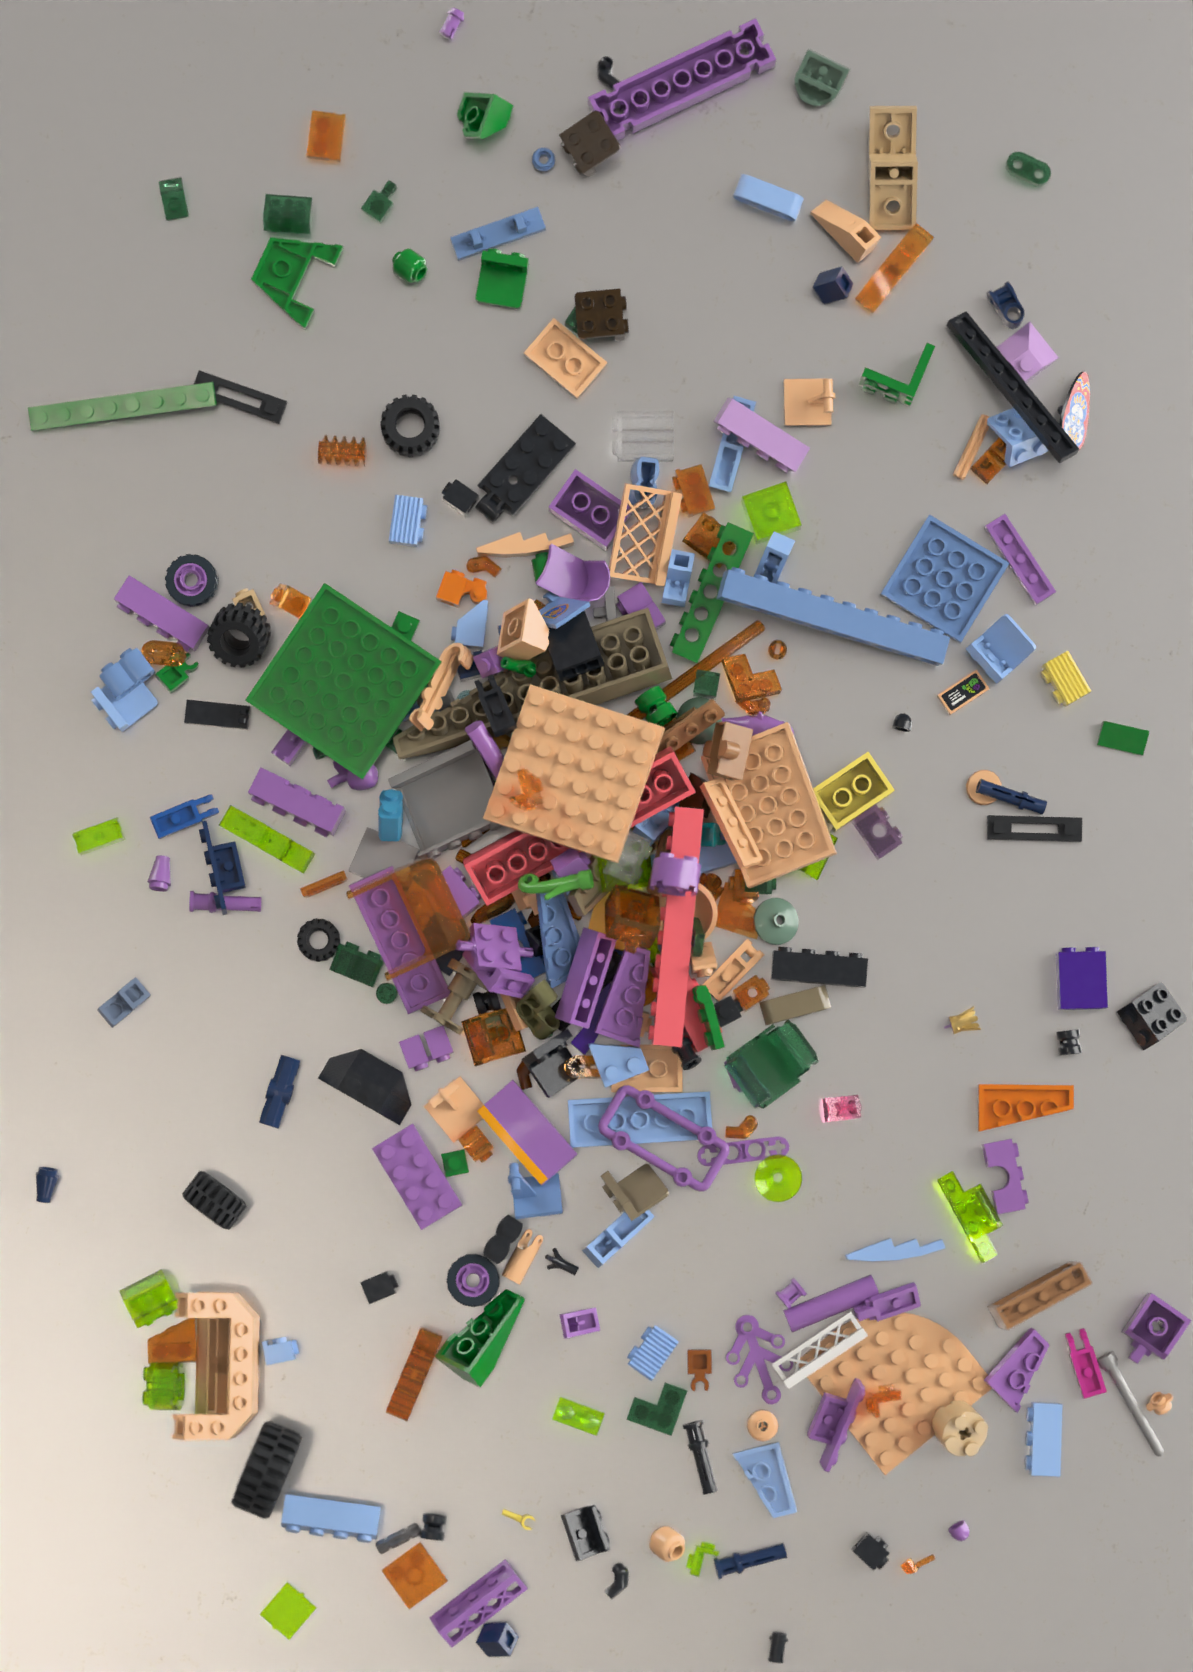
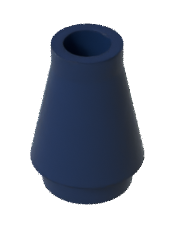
M39 1167L38 1172H36V1201L50 1203L59 1178L57 1169Z

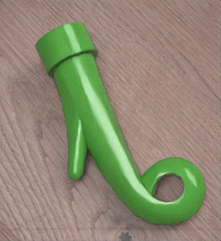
M590 869L538 882L539 878L537 875L526 874L518 882V888L522 892L528 894L547 893L544 896L545 900L574 889L581 888L586 890L594 888Z

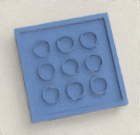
M929 514L880 595L932 627L944 631V634L961 643L1008 567L1009 562Z

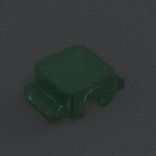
M789 1019L784 1022L783 1026H777L775 1029H773L775 1026L772 1024L726 1058L727 1064L724 1065L754 1108L760 1107L764 1109L800 1083L801 1080L798 1078L809 1071L811 1065H816L819 1062L817 1053L796 1024H793Z

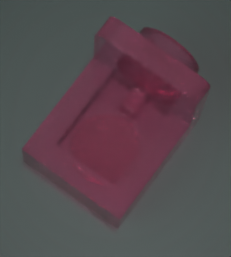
M858 1095L822 1099L825 1122L861 1118L862 1106Z

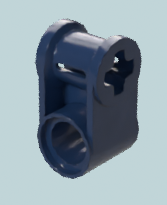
M1007 281L1003 287L993 292L991 290L988 291V299L1005 327L1009 329L1018 328L1023 321L1025 311L1012 285ZM1009 312H1016L1019 315V319L1011 320L1007 314Z

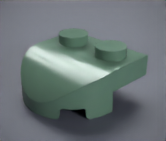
M808 49L794 80L799 97L804 102L815 106L831 102L839 94L850 69Z

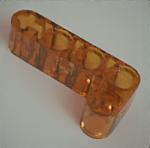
M423 1326L420 1327L385 1413L406 1422L408 1421L444 1335Z

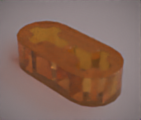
M151 640L142 646V654L150 664L179 666L186 660V653L180 643Z
M575 1055L565 1062V1072L572 1078H601L598 1069L590 1068V1066L596 1065L593 1056ZM577 1061V1065L585 1066V1068H581L576 1072V1069L572 1068L571 1065Z

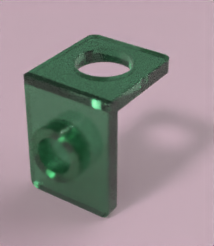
M177 177L159 181L166 220L188 217L189 213L182 178ZM169 184H177L173 187H165Z

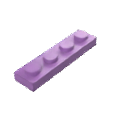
M1006 514L985 526V529L1006 561L1009 562L1011 569L1035 605L1056 592Z

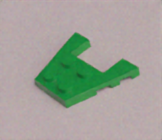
M270 237L251 281L297 324L306 329L314 309L293 300L313 257L335 267L344 247L338 244L329 245L319 242H300V240Z

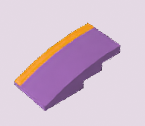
M514 1080L510 1081L477 1110L486 1123L541 1185H544L578 1155Z

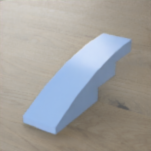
M737 396L733 397L734 400L754 412L755 401ZM723 433L709 483L710 487L728 492L732 491L744 448L743 445L736 441L738 437L732 433L729 436Z
M891 1238L846 1254L845 1257L847 1260L860 1261L900 1260L945 1249L943 1240L939 1239L920 1247L917 1239H912L894 1246Z

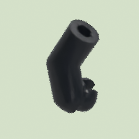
M604 56L597 65L598 79L613 90V85L620 81L612 75L613 60L608 56Z
M617 1563L613 1566L612 1572L615 1574L614 1583L604 1590L611 1599L615 1598L628 1586L629 1571L622 1563Z

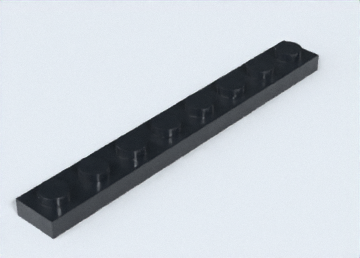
M965 311L948 320L946 326L1057 462L1060 464L1076 455L1079 451L1078 446L968 312Z

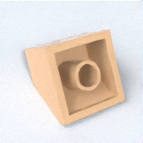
M528 598L503 613L497 649L498 656L503 658L509 657L515 660H529L546 651L549 644V628L532 599Z

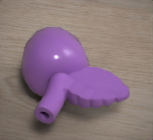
M333 761V766L339 774L327 780L331 788L347 781L350 788L362 791L376 785L378 770L373 765L362 780L336 761Z

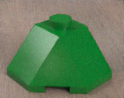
M464 92L457 111L458 119L464 126L462 129L464 136L467 138L484 139L505 128L514 105L496 94Z

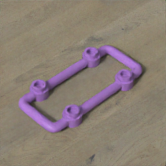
M624 1085L617 1090L598 1124L599 1132L612 1141L614 1148L617 1150L627 1149L671 1175L676 1185L681 1187L689 1186L699 1192L706 1191L711 1186L730 1152L728 1144L716 1136L713 1128L698 1126L656 1101L650 1091H639L629 1085ZM626 1095L636 1099V1104L641 1109L651 1108L695 1134L702 1145L712 1144L720 1149L702 1182L694 1179L687 1168L677 1169L633 1143L626 1132H615L608 1128L611 1119Z

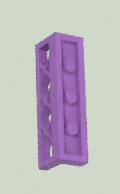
M505 1559L429 1619L438 1633L452 1648L528 1588ZM514 1582L518 1584L512 1591H506L507 1587ZM498 1598L493 1606H487L489 1601ZM479 1613L476 1619L468 1621L472 1614ZM454 1628H460L459 1632L451 1638L448 1636V1633Z

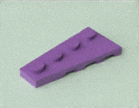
M628 942L626 943L594 1030L596 1033L640 1048V1032L643 1021L642 1014L645 1004L650 950Z

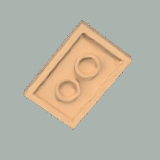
M555 318L550 321L524 352V355L576 399L580 397L607 365V362Z
M640 1045L649 1070L611 1085V1092H617L624 1085L632 1086L639 1091L683 1092L682 1062L678 1055L673 1053L672 1047Z

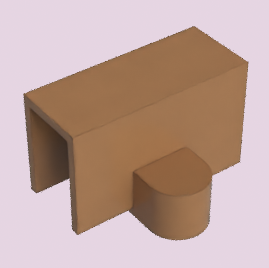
M716 722L712 740L707 741L703 747V756L710 758L707 773L729 780H743L753 729L729 722Z

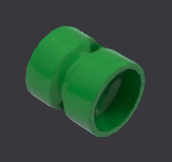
M659 685L645 691L634 702L642 714H646L645 720L659 726L666 725L678 714L672 703L665 701L667 696Z

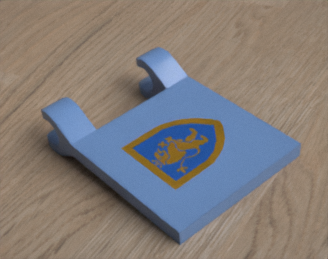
M549 591L543 595V598H546L549 603L539 612L547 627L557 629L590 607V603L559 597Z

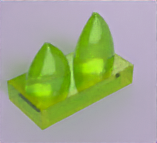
M560 1397L552 1420L597 1436L605 1413Z

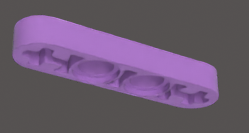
M778 1136L728 1142V1146L737 1148L738 1156L734 1160L726 1159L723 1165L781 1158L788 1153L789 1143L785 1138ZM776 1140H780V1144H785V1149L781 1150V1154H777L776 1150L769 1151L770 1156H765L766 1148L763 1143L764 1141H768V1146L775 1145ZM752 1143H757L762 1148V1152L758 1157H752L748 1152V1148ZM712 1144L702 1146L697 1153L698 1161L704 1166H711L716 1157H713L711 1162L707 1163L706 1159L701 1158V1154L705 1153V1149H709L710 1153L718 1152Z

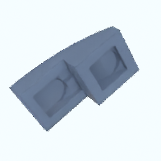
M135 977L101 1005L97 1011L113 1028L151 995Z

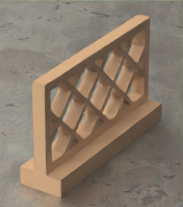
M625 483L609 563L610 577L665 586L682 499L681 493ZM630 489L638 490L643 497L634 505L628 499ZM655 494L664 495L662 505L654 509L648 499ZM646 502L652 512L641 519L635 509ZM633 512L638 522L628 529L624 519L626 515ZM655 515L659 521L658 528L650 532L644 522ZM642 525L648 535L637 542L631 532ZM629 535L634 545L624 552L620 547V540ZM651 539L654 543V550L645 555L640 545ZM637 548L643 558L632 565L626 555ZM624 558L630 568L623 573L615 572L616 563ZM645 561L650 567L648 577H642L636 571V568Z

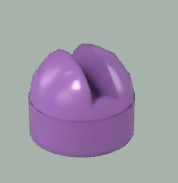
M964 1520L953 1524L948 1530L957 1541L966 1540L969 1536V1527Z

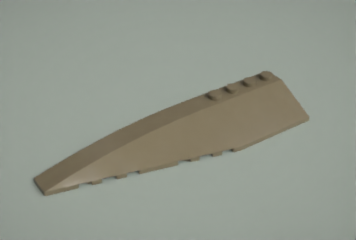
M649 608L591 627L605 664L603 667L560 682L547 647L546 651L529 659L536 665V674L533 677H526L524 674L510 670L494 676L497 685L502 690L515 723H517L530 684L598 705L671 680L672 676ZM489 681L482 684L484 692L493 689ZM477 688L469 691V695L461 700L459 698L450 703L451 706L441 712H434L431 716L434 724L429 731L425 727L420 731L413 725L394 736L393 741L399 760L454 748L470 741L471 739L466 733L465 727L476 721H482L492 738L495 737L478 697L479 692Z

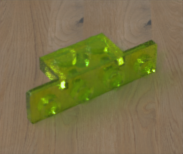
M953 1171L937 1179L942 1192L946 1196L952 1211L960 1222L981 1263H985L997 1256L998 1253L987 1234L999 1229L1003 1224L981 1183L964 1191Z

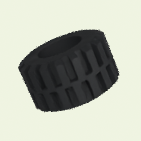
M407 394L402 395L400 399L396 397L393 399V403L387 404L385 412H382L380 425L384 441L390 446V449L394 452L397 451L402 456L407 454L408 457H414V454L420 456L423 455L425 450L429 451L432 444L437 442V436L440 432L439 418L434 406L428 403L424 397L418 398L414 394H412V397H407ZM406 414H416L424 421L423 431L412 438L400 435L396 428L398 420Z
M231 603L228 604L227 608L222 607L219 613L217 612L207 633V643H210L209 649L215 652L213 656L216 659L221 658V663L225 665L230 663V667L239 665L240 668H244L247 664L249 666L253 665L255 661L261 658L271 637V632H269L271 627L270 623H266V616H261V611L258 608L256 610L252 609L250 604L243 606V603H237L235 606ZM229 630L241 631L249 640H239Z
M203 1171L197 1173L182 1193L184 1199L190 1205L223 1229L230 1230L247 1207L239 1196Z

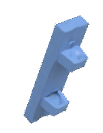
M535 207L452 236L450 239L457 259L460 261L482 253V250L488 251L489 248L494 249L545 231L546 227L539 208Z

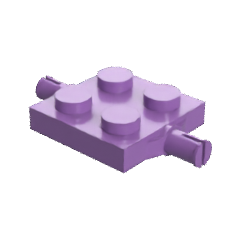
M473 923L469 927L470 942L458 940L456 944L457 950L470 951L474 960L475 970L495 972L497 967L520 972L522 970L520 957L532 958L534 953L533 948L519 946L516 927Z

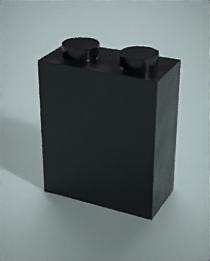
M585 610L559 628H549L548 649L560 682L605 666Z

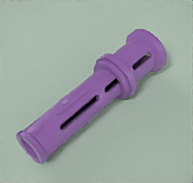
M190 891L189 912L209 910L210 913H213L216 910H221L216 909L214 895H217V893L198 894ZM224 896L227 910L261 912V897Z

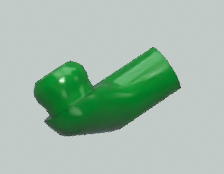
M504 657L501 660L502 668L524 674L526 677H533L536 674V665L530 660H515L509 657Z

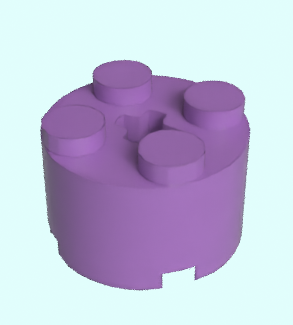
M660 853V857L653 860L650 889L654 890L655 887H658L659 893L675 896H685V892H691V896L697 895L701 870L698 858L684 856V859L674 858V854Z

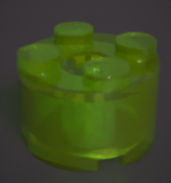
M151 1362L149 1367H144L143 1380L146 1381V1391H143L142 1395L143 1405H148L150 1410H181L182 1406H178L179 1400H184L185 1374L180 1373L179 1367H183L181 1362Z

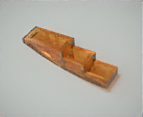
M916 223L864 286L855 300L871 313H874L933 241L934 236Z

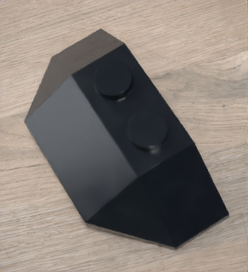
M363 1049L329 1058L318 1077L319 1080L398 1125H401L412 1105L403 1072Z

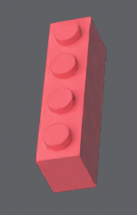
M651 967L650 971L653 977L658 978L659 968ZM688 974L683 1034L692 1041L691 1046L693 1050L700 1052L709 1046L706 1045L704 1039L705 1025L704 1023L701 1024L698 1017L700 1006L693 1001L692 988L696 987L698 983L694 978L691 979Z

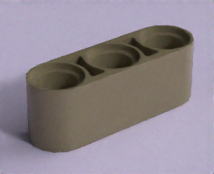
M826 985L759 1003L765 1025L832 1008Z

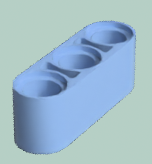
M746 174L741 175L733 194V198L742 203L789 221H796L804 198L796 193Z

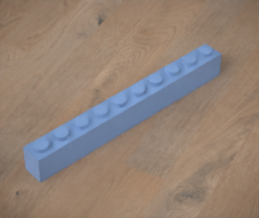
M732 567L731 570L723 573L716 598L718 600L935 666L944 663L950 637L945 636L942 630L931 628L930 631L922 629L921 624L916 622L902 623L899 617L893 615L883 617L878 615V611L865 608L863 611L857 609L856 604L846 601L840 604L834 602V598L827 595L817 597L811 595L812 591L808 589L798 588V590L789 588L790 584L781 581H776V584L768 582V578L762 575L754 574V577L745 575L746 571Z

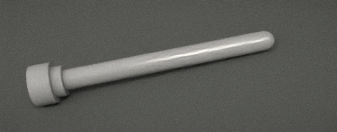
M1114 1351L1097 1359L1101 1369L1104 1368L1106 1372L1109 1371L1155 1455L1162 1456L1164 1450L1117 1368L1118 1358Z

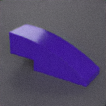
M608 983L599 994L589 1029L583 1027L570 1043L584 1056L590 1049L588 1044L594 1043L599 1035L594 1030L611 983Z

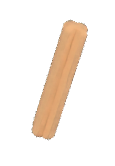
M984 414L980 416L953 473L956 478L965 479L988 431L987 419L989 416Z

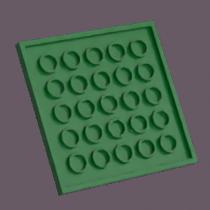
M324 583L245 701L363 780L421 695L423 689L442 664V661Z

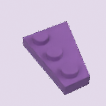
M1030 1328L984 1379L993 1391L1016 1413L1019 1412L1021 1407L1019 1404L1024 1393L1027 1394L1031 1386L1029 1385L1034 1372L1038 1371L1049 1347L1044 1338L1033 1328Z

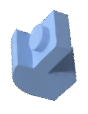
M672 549L662 603L685 607L695 553Z

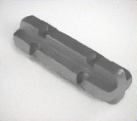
M414 1523L408 1526V1529H402L388 1536L386 1540L382 1539L376 1542L378 1552L383 1554L389 1551V1548L392 1547L393 1549L409 1541V1538L419 1536L421 1530L418 1524Z

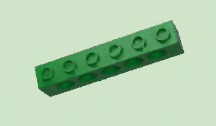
M727 522L726 526L721 525L716 538L720 539L717 548L712 546L707 557L711 561L708 569H702L697 580L701 582L698 591L693 590L688 603L692 604L689 613L684 611L679 622L682 625V629L679 634H674L669 645L673 647L672 653L695 663L699 662L725 602L716 599L722 577L716 576L713 568L717 563L724 564L727 570H731L732 567L739 568L754 535L753 532L730 522ZM728 541L733 542L736 545V552L733 555H726L723 552L724 543ZM707 585H713L717 588L715 598H707L705 596L704 589ZM702 606L707 609L708 616L706 619L699 620L696 618L695 610L697 607ZM689 628H694L698 631L699 637L694 642L686 639L685 633Z

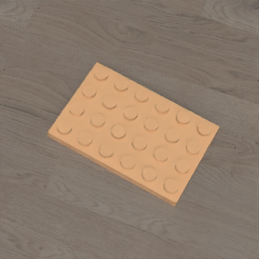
M786 722L753 735L743 780L723 778L763 858L760 864L741 869L748 888L837 854L790 724ZM701 756L709 781L721 778L707 773L710 758Z

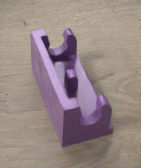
M287 730L271 753L288 766H291L307 742L290 730Z

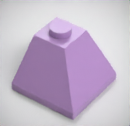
M1031 322L1027 323L996 347L1025 383L1029 382L1059 358Z

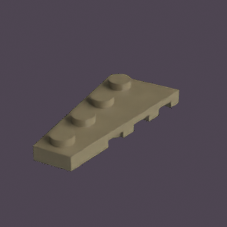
M625 848L622 850L618 863L597 856H590L589 860L591 863L588 864V867L592 872L594 888L586 890L581 888L574 889L567 896L577 917L585 916L634 868Z

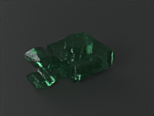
M388 180L380 193L373 190L361 207V210L381 223L394 204L389 198L397 190V185Z

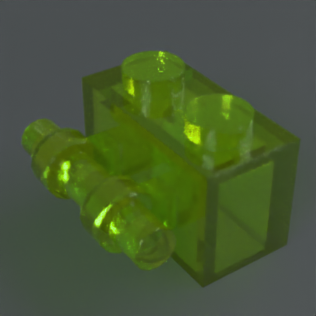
M162 1269L119 1290L137 1329L144 1325L149 1326L153 1324L154 1320L164 1315L167 1317L173 1314L172 1311L177 1309V1299Z

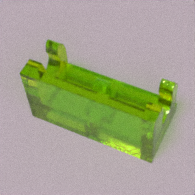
M118 817L72 834L80 855L126 840Z

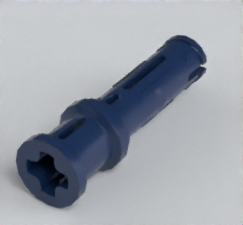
M781 1543L742 1555L733 1553L732 1556L719 1560L713 1558L717 1577L722 1579L723 1576L736 1572L741 1574L746 1568L787 1558L784 1544Z

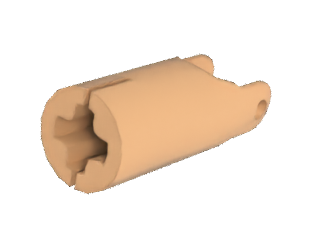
M530 1229L523 1233L501 1274L519 1285L543 1242V1236L537 1235L528 1247V1242L532 1237V1230Z

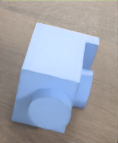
M286 1337L272 1339L273 1344L269 1345L268 1340L262 1342L266 1365L295 1360V1354H299L297 1340L287 1341Z

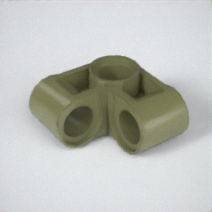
M546 979L533 987L516 1005L518 1015L527 1024L533 1035L541 1040L548 1038L560 1026V1021L555 1018L556 1014L550 1006L557 1000L558 995Z

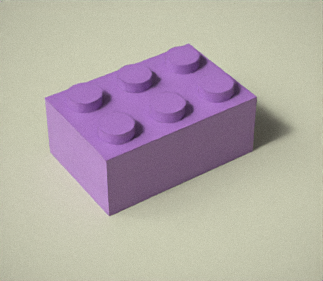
M575 469L549 505L548 512L607 551L614 541L621 500ZM630 512L628 515L625 516V519H624V523H625V524H626V522L628 521V519L631 517V515L633 514V512Z

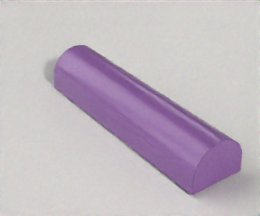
M476 721L465 727V731L497 780L504 755L483 722Z
M870 1274L792 1306L790 1309H785L783 1312L793 1333L865 1303L864 1300L879 1294V1291Z

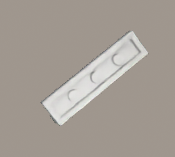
M850 1311L771 1365L787 1389H790L868 1335ZM850 1318L857 1330L850 1335L839 1334L841 1323ZM835 1327H837V1332H836V1333L830 1332V1331L833 1330ZM825 1334L836 1335L834 1346L829 1349L820 1347L822 1336ZM839 1336L846 1337L840 1342H838ZM816 1340H818L817 1346L810 1345ZM806 1347L816 1349L815 1357L810 1362L800 1360L801 1351ZM819 1350H824V1351H825V1352H823L822 1354H820V1355L818 1356ZM798 1353L797 1359L791 1358L792 1356ZM786 1360L796 1362L794 1373L788 1377H785L779 1368V1365ZM799 1363L806 1364L798 1369Z

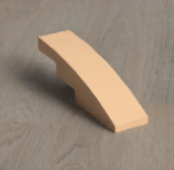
M518 532L477 547L476 552L478 556L527 557L542 552H549V545L551 544L561 549L574 546V540L571 533L548 541L546 533L523 540L521 533Z

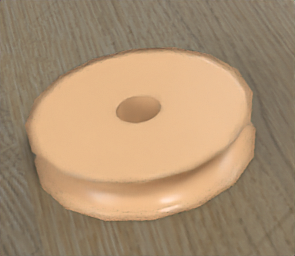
M979 770L968 779L966 792L974 803L989 805L995 802L996 799L976 793L979 780L983 779L1000 786L1002 784L994 772Z

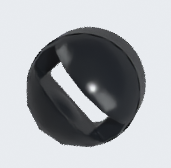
M905 713L897 715L892 728L911 732L912 720L910 716Z

